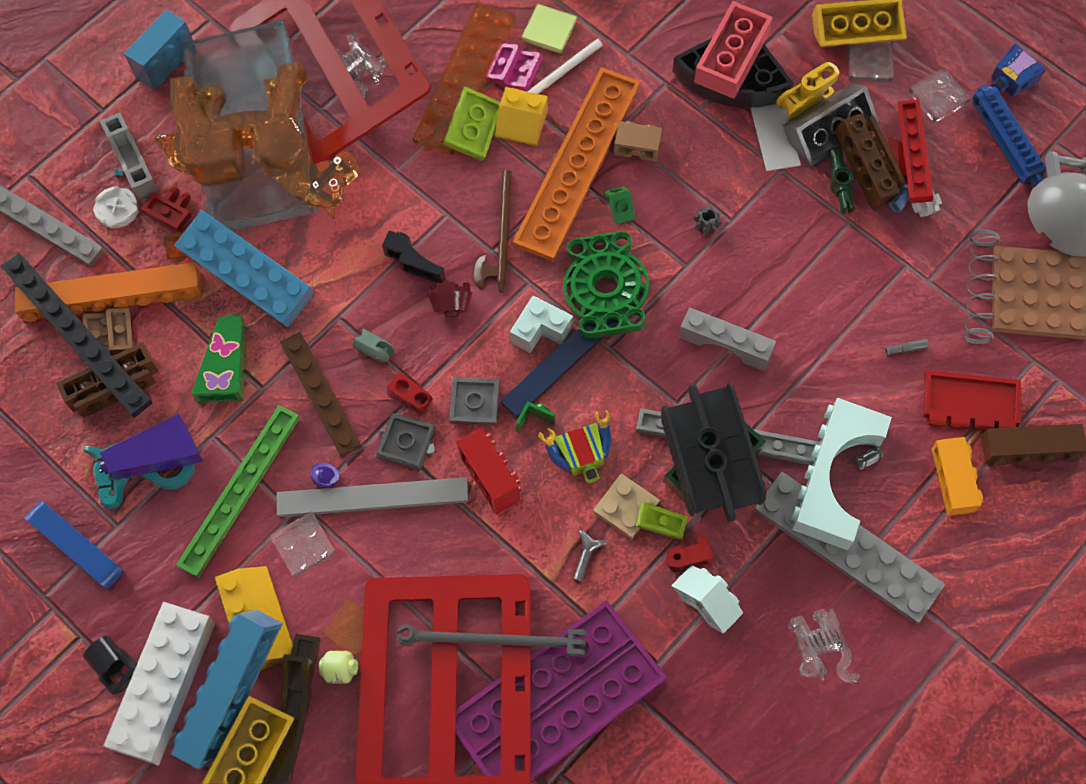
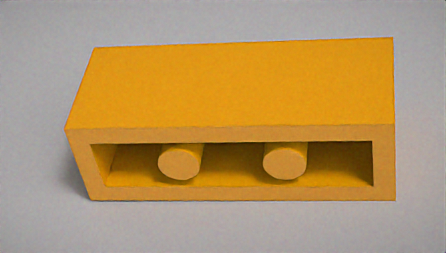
M965 437L937 440L931 449L947 516L976 512L983 503V495L981 490L977 488V471L971 464L972 450L970 445H967Z

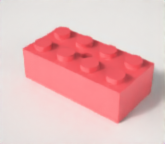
M732 1L696 67L694 83L734 99L770 33L773 17Z

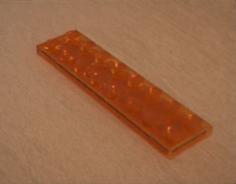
M476 2L413 136V143L454 155L456 150L443 145L462 89L465 86L482 94L488 81L487 75L501 44L505 43L514 24L515 14Z

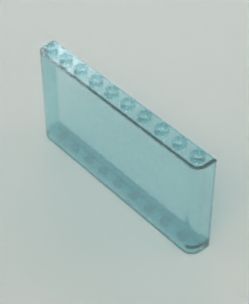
M279 20L185 42V52H182V58L185 65H187V70L184 71L187 82L190 83V88H187L190 101L193 103V106H190L192 118L195 119V125H193L194 135L196 138L198 137V143L195 146L198 156L201 157V162H198L201 175L204 177V181H201L203 193L207 197V200L204 201L206 212L233 232L319 213L318 199L315 203L313 198L316 190H314L312 195L309 190L312 185L309 173L311 157L290 39L284 21Z

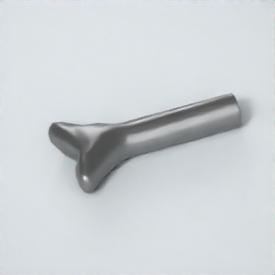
M579 530L583 550L573 576V580L579 583L583 580L591 553L607 544L604 540H593L583 530Z

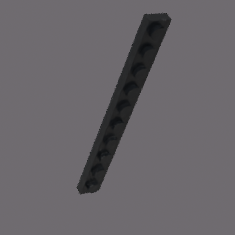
M17 253L1 265L6 274L133 418L153 404L150 398L20 253Z

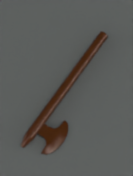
M504 170L502 176L498 266L487 265L485 263V255H483L476 261L473 271L474 281L482 289L487 278L497 277L500 293L503 292L506 284L511 191L510 170Z

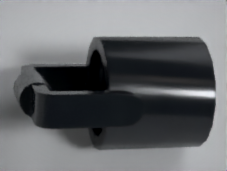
M103 636L94 641L83 654L84 660L98 674L99 680L112 695L119 694L127 689L137 664L109 636ZM126 665L129 670L123 675L118 686H116L110 678Z

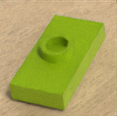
M643 502L640 506L636 527L680 541L683 540L688 517Z

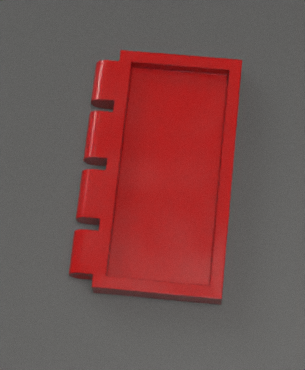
M926 370L923 417H928V425L946 426V421L949 419V427L969 429L970 422H973L974 430L986 431L987 429H994V424L997 425V428L1018 427L1021 424V380Z

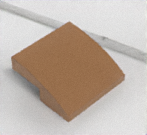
M129 308L106 309V313L82 314L84 326L111 356L133 347Z

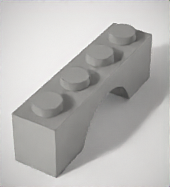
M119 112L101 120L100 123L138 200L142 201L150 197L153 192L159 193L121 113Z
M690 307L682 322L679 338L698 346L713 344L724 347L735 353L744 364L764 372L776 343L775 340Z

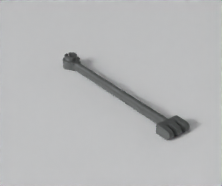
M402 625L398 628V635H396L399 643L403 646H411L419 641L564 647L567 648V656H585V650L575 649V647H585V640L576 639V637H586V630L568 629V637L431 632L415 630L411 625ZM404 631H410L408 637L401 636Z

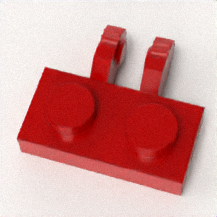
M171 188L165 197L153 192L141 210L145 215L180 232L192 216L190 211L185 209L190 202L191 195L184 192L177 202L174 203L180 194L179 188Z

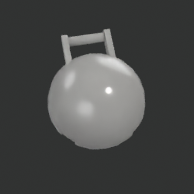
M1049 151L1045 157L1048 177L1032 189L1028 199L1030 220L1038 234L1044 232L1053 241L1050 244L1053 248L1072 256H1086V158L1065 157L1058 155L1057 152ZM1060 165L1080 168V173H1061Z

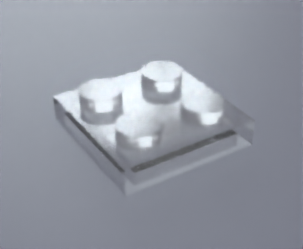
M892 41L848 45L849 81L892 82L894 78Z
M945 68L914 84L908 91L915 100L920 99L921 108L934 123L968 104L971 99Z
M312 511L270 535L293 578L336 554Z

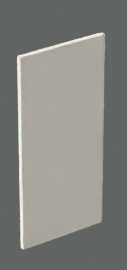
M776 104L751 107L766 171L801 166L798 153L788 142L782 126L789 122L787 111L784 108H779Z

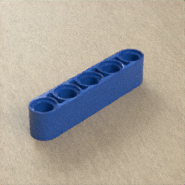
M42 500L25 515L24 518L107 590L125 572Z

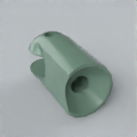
M362 329V335L356 337L352 344L353 348L379 362H388L389 356L394 355V347L391 343L365 329Z

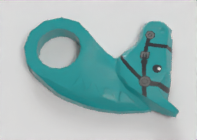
M114 445L104 449L85 446L84 452L94 458L93 473L101 506L109 510L118 508L122 504L125 484L132 477L115 480L110 473L107 475L104 473L100 462L103 461L100 452ZM195 464L183 466L182 471L173 478H163L159 476L158 471L138 476L149 480L164 490H177L188 484L194 475Z

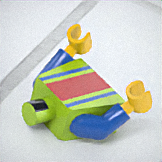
M605 410L606 418L603 420L598 418V411L595 413V418L600 423L599 426H597V423L556 437L555 432L547 428L550 432V436L547 439H544L543 434L539 432L540 440L546 442L545 447L551 461L563 471H569L572 476L583 473L587 484L600 479L596 469L602 467L604 459L609 456L612 440L610 425L607 424L610 420V414L607 410Z

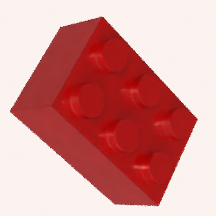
M482 427L456 441L461 460L495 514L520 501V491H522L519 485L521 483L515 471H509L505 455L502 451L497 452L494 446L496 445L495 440L489 432L485 433Z

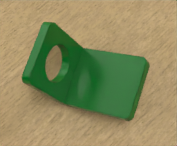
M622 186L603 192L604 196L609 198L615 224L636 218L631 193L628 188Z
M527 401L515 427L516 432L520 433L529 414L555 425L556 414L542 404L535 405Z

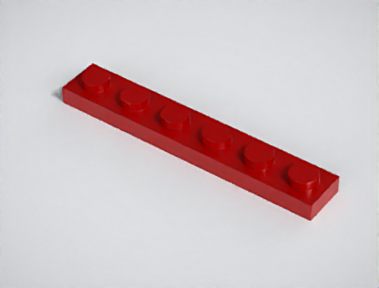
M920 99L898 101L897 109L910 204L933 202V190Z

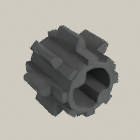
M712 206L709 208L701 207L699 214L694 215V221L697 222L695 230L703 232V235H706V233H710V235L715 234L717 227L720 228L722 223L719 220L720 212L713 210Z

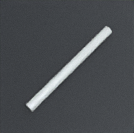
M599 39L595 40L527 92L535 94L542 92L602 47L601 41Z

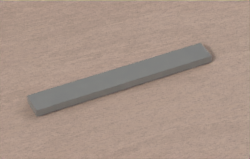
M640 408L636 432L666 438L661 422V412ZM754 430L766 441L763 449L757 455L813 466L815 459L811 458L815 445H820L819 441Z
M467 477L277 492V516L290 517L468 503Z

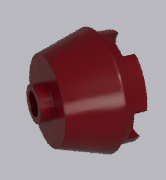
M455 282L437 283L436 287L429 285V294L427 296L435 314H445V317H458V313L468 311L473 292L470 291V283L464 282L463 286H459Z

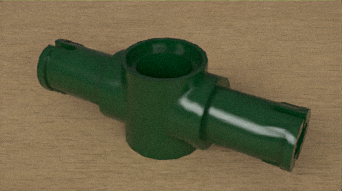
M837 149L836 152L831 150L828 153L832 178L830 190L839 199L841 213L846 214V209L848 213H851L855 210L851 195L853 192L851 185L853 173L844 165L842 150Z

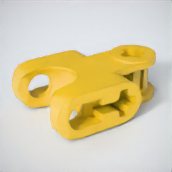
M830 62L820 65L806 74L800 84L785 91L777 99L776 105L779 108H784L788 112V119L792 120L833 95L834 90L831 85L838 79V68ZM825 71L833 74L825 80L822 78V73Z

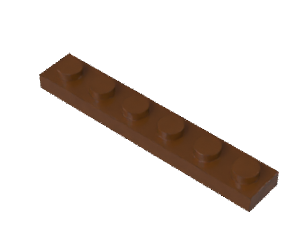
M298 332L280 341L340 457L342 458L361 448L362 445L302 333Z

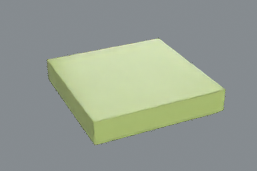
M537 4L522 36V41L561 54L577 21V16Z

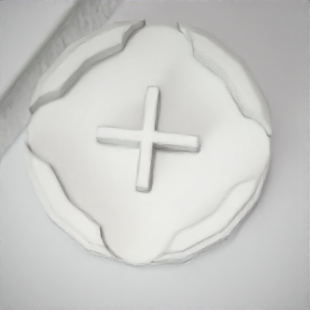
M111 187L97 196L95 207H93L97 220L103 226L122 228L129 225L138 214L139 204L135 195L129 189Z

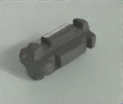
M875 446L874 450L870 449L861 454L860 457L857 456L854 462L862 470L864 469L863 467H868L877 462L878 459H882L884 453L879 446Z

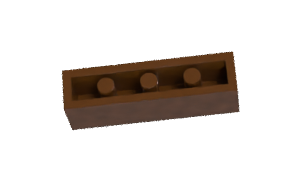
M1083 424L987 429L981 436L985 464L994 463V466H1004L1010 462H1018L1019 465L1030 464L1033 461H1042L1044 464L1053 463L1057 460L1076 462L1086 453V438Z

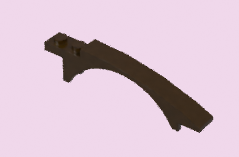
M295 634L291 655L284 654L283 688L280 711L295 719L261 784L291 783L312 695L311 685L321 642L320 637Z

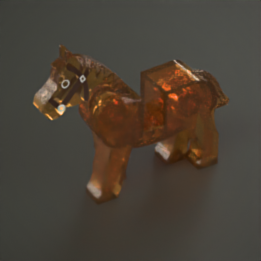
M302 62L279 64L276 77L263 79L268 100L267 111H242L220 116L221 110L227 102L226 94L221 85L198 87L192 76L170 79V107L176 120L177 133L176 135L174 133L157 135L154 141L163 151L171 166L183 174L191 175L197 183L204 186H214L245 180L244 148L255 149V157L267 177L274 178L278 185L290 196L311 207L324 209L334 219L335 207L343 202L344 189L359 174V166L356 159L348 151L338 153L332 161L314 164L311 149L305 136L295 124L300 105V91L307 79V73Z

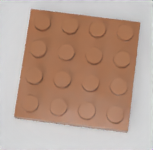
M994 246L992 255L997 256L999 259L992 262V274L998 277L996 280H992V294L996 295V298L992 299V314L995 315L992 318V331L1086 340V256H1072L1060 251Z

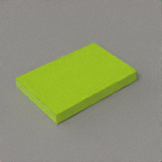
M464 86L443 145L483 162L496 128L501 102Z

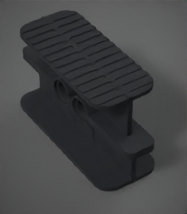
M727 383V386L724 388L699 394L697 385L692 384L689 385L688 389L691 402L669 408L666 405L662 406L661 422L668 441L667 444L670 448L672 461L674 462L690 517L694 516L695 513L723 506L728 522H731L736 518L735 509L754 504L763 505L766 500L765 484L762 480V474L760 473L734 385ZM709 436L715 443L713 445H706L703 443L702 438ZM716 459L720 461L722 467L718 469L712 468L709 465V461Z

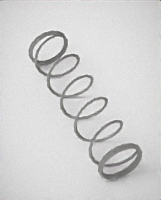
M978 230L970 235L972 243L969 246V251L976 258L969 262L968 271L975 277L967 282L966 287L974 296L966 301L965 308L973 316H970L964 322L966 331L963 333V338L973 344H985L994 339V334L987 329H967L966 327L967 321L975 316L983 319L995 317L991 313L974 314L967 306L968 302L975 297L987 300L996 298L994 294L984 293L975 295L969 290V283L975 278L982 280H996L998 278L993 274L977 276L970 270L971 263L976 259L988 262L999 259L995 255L978 257L974 255L971 249L972 244L983 247L997 244L1000 241V236L992 230ZM977 234H991V235H994V236H984V237H980V238H978V239H976V240H973V238H972L974 235H977ZM984 238H996V239H997V240H995V241H993V242H987V243L978 242V240L984 239ZM983 257H995L996 259L988 260L983 259ZM982 276H993L995 278H982ZM989 295V296H994V297L989 298V297H981V296ZM979 315H991L992 317H984ZM973 332L986 333L990 336H980ZM970 333L976 337L989 339L975 340L966 337V334Z

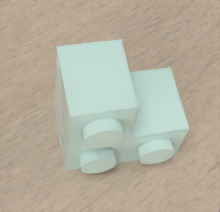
M532 296L510 330L511 343L529 353L532 352L542 335L561 345L573 328V316Z
M691 565L672 585L683 602L697 609L709 626L723 634L743 614V611L738 606L739 600L727 590L728 584L718 575L716 577L712 576L704 568L700 570Z

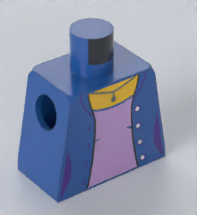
M1015 43L996 65L991 76L994 81L991 86L996 87L1000 94L1005 90L1011 96H1016L1038 83L1046 68Z

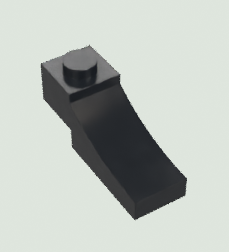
M389 230L382 244L385 256L399 260L402 271L435 283L444 282L446 277L443 267L432 263L420 255L412 247L410 237L405 233H396Z

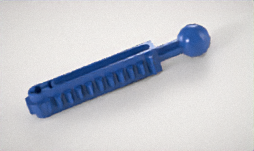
M987 84L978 87L977 92L972 96L974 107L981 115L1022 184L1030 182L1033 187H1036L1044 179L1043 175L1046 172V166L1000 95L999 90L996 87L987 86Z

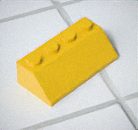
M864 0L816 5L812 13L814 35L820 47L906 40L907 38L902 0Z
M267 566L239 568L215 577L229 624L235 615L253 610H259L283 623L261 670L282 663L284 654L291 655L293 644Z
M248 696L202 784H261L295 718Z

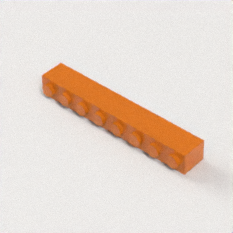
M196 262L47 283L75 315L91 311L103 312L106 309L127 308L134 305L147 306L156 302L169 303L177 299L191 300L195 297L203 296L201 271ZM15 287V312L18 316L27 322H34L45 318L21 289Z

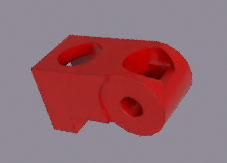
M398 372L387 386L388 396L394 400L397 399L418 414H422L433 400L427 391L401 372Z
M707 535L697 537L695 545L685 548L679 546L671 548L666 557L668 568L674 572L685 571L691 565L700 567L713 563V554Z

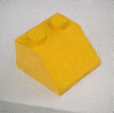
M506 87L499 107L495 137L537 147L548 112V96Z

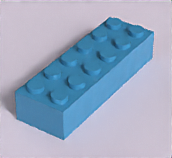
M203 210L199 212L174 245L186 256L287 328L290 327L315 293L309 285Z
M259 610L239 613L233 617L229 624L230 632L218 647L219 655L207 670L208 678L205 685H202L197 691L195 706L189 710L185 717L186 725L174 740L175 748L172 755L197 769L214 762L254 686L283 623Z

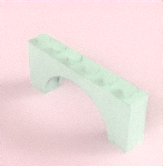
M837 398L833 406L829 404L824 418H827L828 421L826 425L822 424L818 438L821 439L820 445H815L811 458L815 459L813 466L809 465L804 478L808 479L806 486L802 485L798 495L801 503L799 507L795 506L791 520L795 521L792 528L793 531L848 551L855 540L860 520L849 515L837 503L829 480L831 463L840 452L852 446L874 445L880 447L886 438L892 417Z

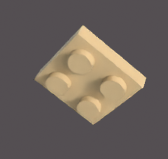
M620 474L594 508L593 513L633 540L641 529L636 527L641 503L646 502L658 506L660 500L623 474Z

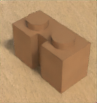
M619 121L614 143V155L625 157L636 155L640 156V159L657 162L662 128L655 125L636 124L631 121Z

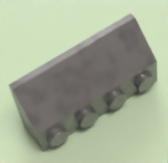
M851 83L782 126L790 145L796 150L807 166L812 167L828 157V153L831 150L836 152L837 149L842 148L834 132L842 120L862 113L866 121L874 116L877 124L880 125L867 86Z

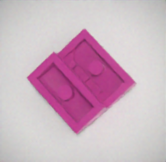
M500 43L485 78L500 86L527 92L543 58L540 53L521 51L519 45Z

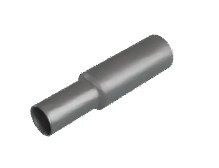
M927 339L916 340L887 347L885 352L887 356L898 353L904 354L928 349L929 344Z

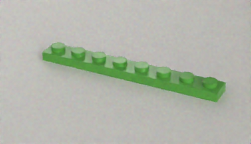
M278 405L177 562L176 566L199 579L300 419L298 414Z

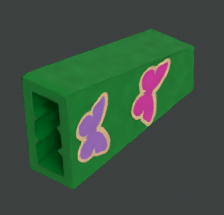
M228 314L218 318L192 389V396L197 403L243 401L246 323L242 316Z

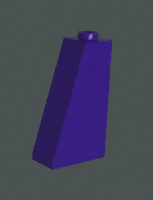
M179 414L100 452L103 459L100 465L106 475L110 473L115 480L203 461Z

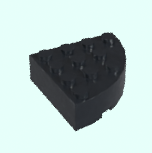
M711 39L674 56L672 72L694 93L722 105L740 108L776 104L777 99L785 91L792 89L794 86L793 81L765 44H763L734 99L694 83L696 67Z

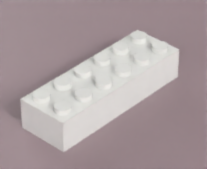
M166 602L162 603L104 746L106 748L159 766L215 626V622L209 616Z

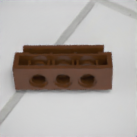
M861 113L842 120L834 132L870 207L874 208L890 202L900 192L899 189L906 181L874 116L866 121ZM872 130H873V131L875 132V134H876L875 137H872V133H871ZM881 150H883L885 153V156L883 157L881 155ZM891 169L894 171V176H891Z
M143 342L112 356L135 383L141 381V384L138 386L142 390L156 384L152 375L159 371ZM90 368L56 383L66 405L73 412L78 411L83 418L118 402L117 398L113 396ZM94 402H98L95 406L91 405Z

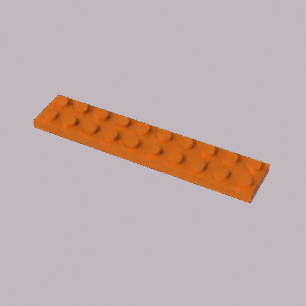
M602 67L600 68L513 240L514 247L554 262L616 137L619 121L623 122L640 88V81Z

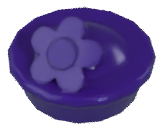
M318 463L310 471L313 483L320 488L332 487L338 482L340 477L337 468L329 463Z

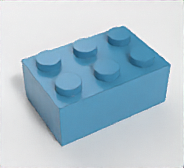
M166 9L131 45L124 55L135 78L155 90L165 82L173 70L179 67L186 56L193 52L196 46L186 21Z

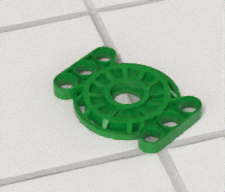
M619 231L571 240L567 245L568 256L574 262L566 272L563 281V292L572 312L581 318L579 328L584 338L594 339L637 332L646 325L645 313L641 308L647 300L649 293V277L641 261L631 253H628L632 248V239L627 232ZM619 239L628 241L627 245L623 247L617 246L615 243ZM596 243H604L606 245L603 250L593 248ZM576 246L584 249L579 254H574L571 250ZM640 275H644L645 284L641 282ZM611 278L616 281L617 288L610 293H600L596 291L595 285L600 279ZM567 287H571L572 294L568 296ZM640 292H644L643 297L639 302L638 298L640 296ZM576 302L581 311L575 308L572 303ZM632 316H640L642 318L638 324L630 323L629 319ZM611 319L619 322L618 326L614 328L608 327L606 323ZM587 323L596 325L593 331H585L583 329Z

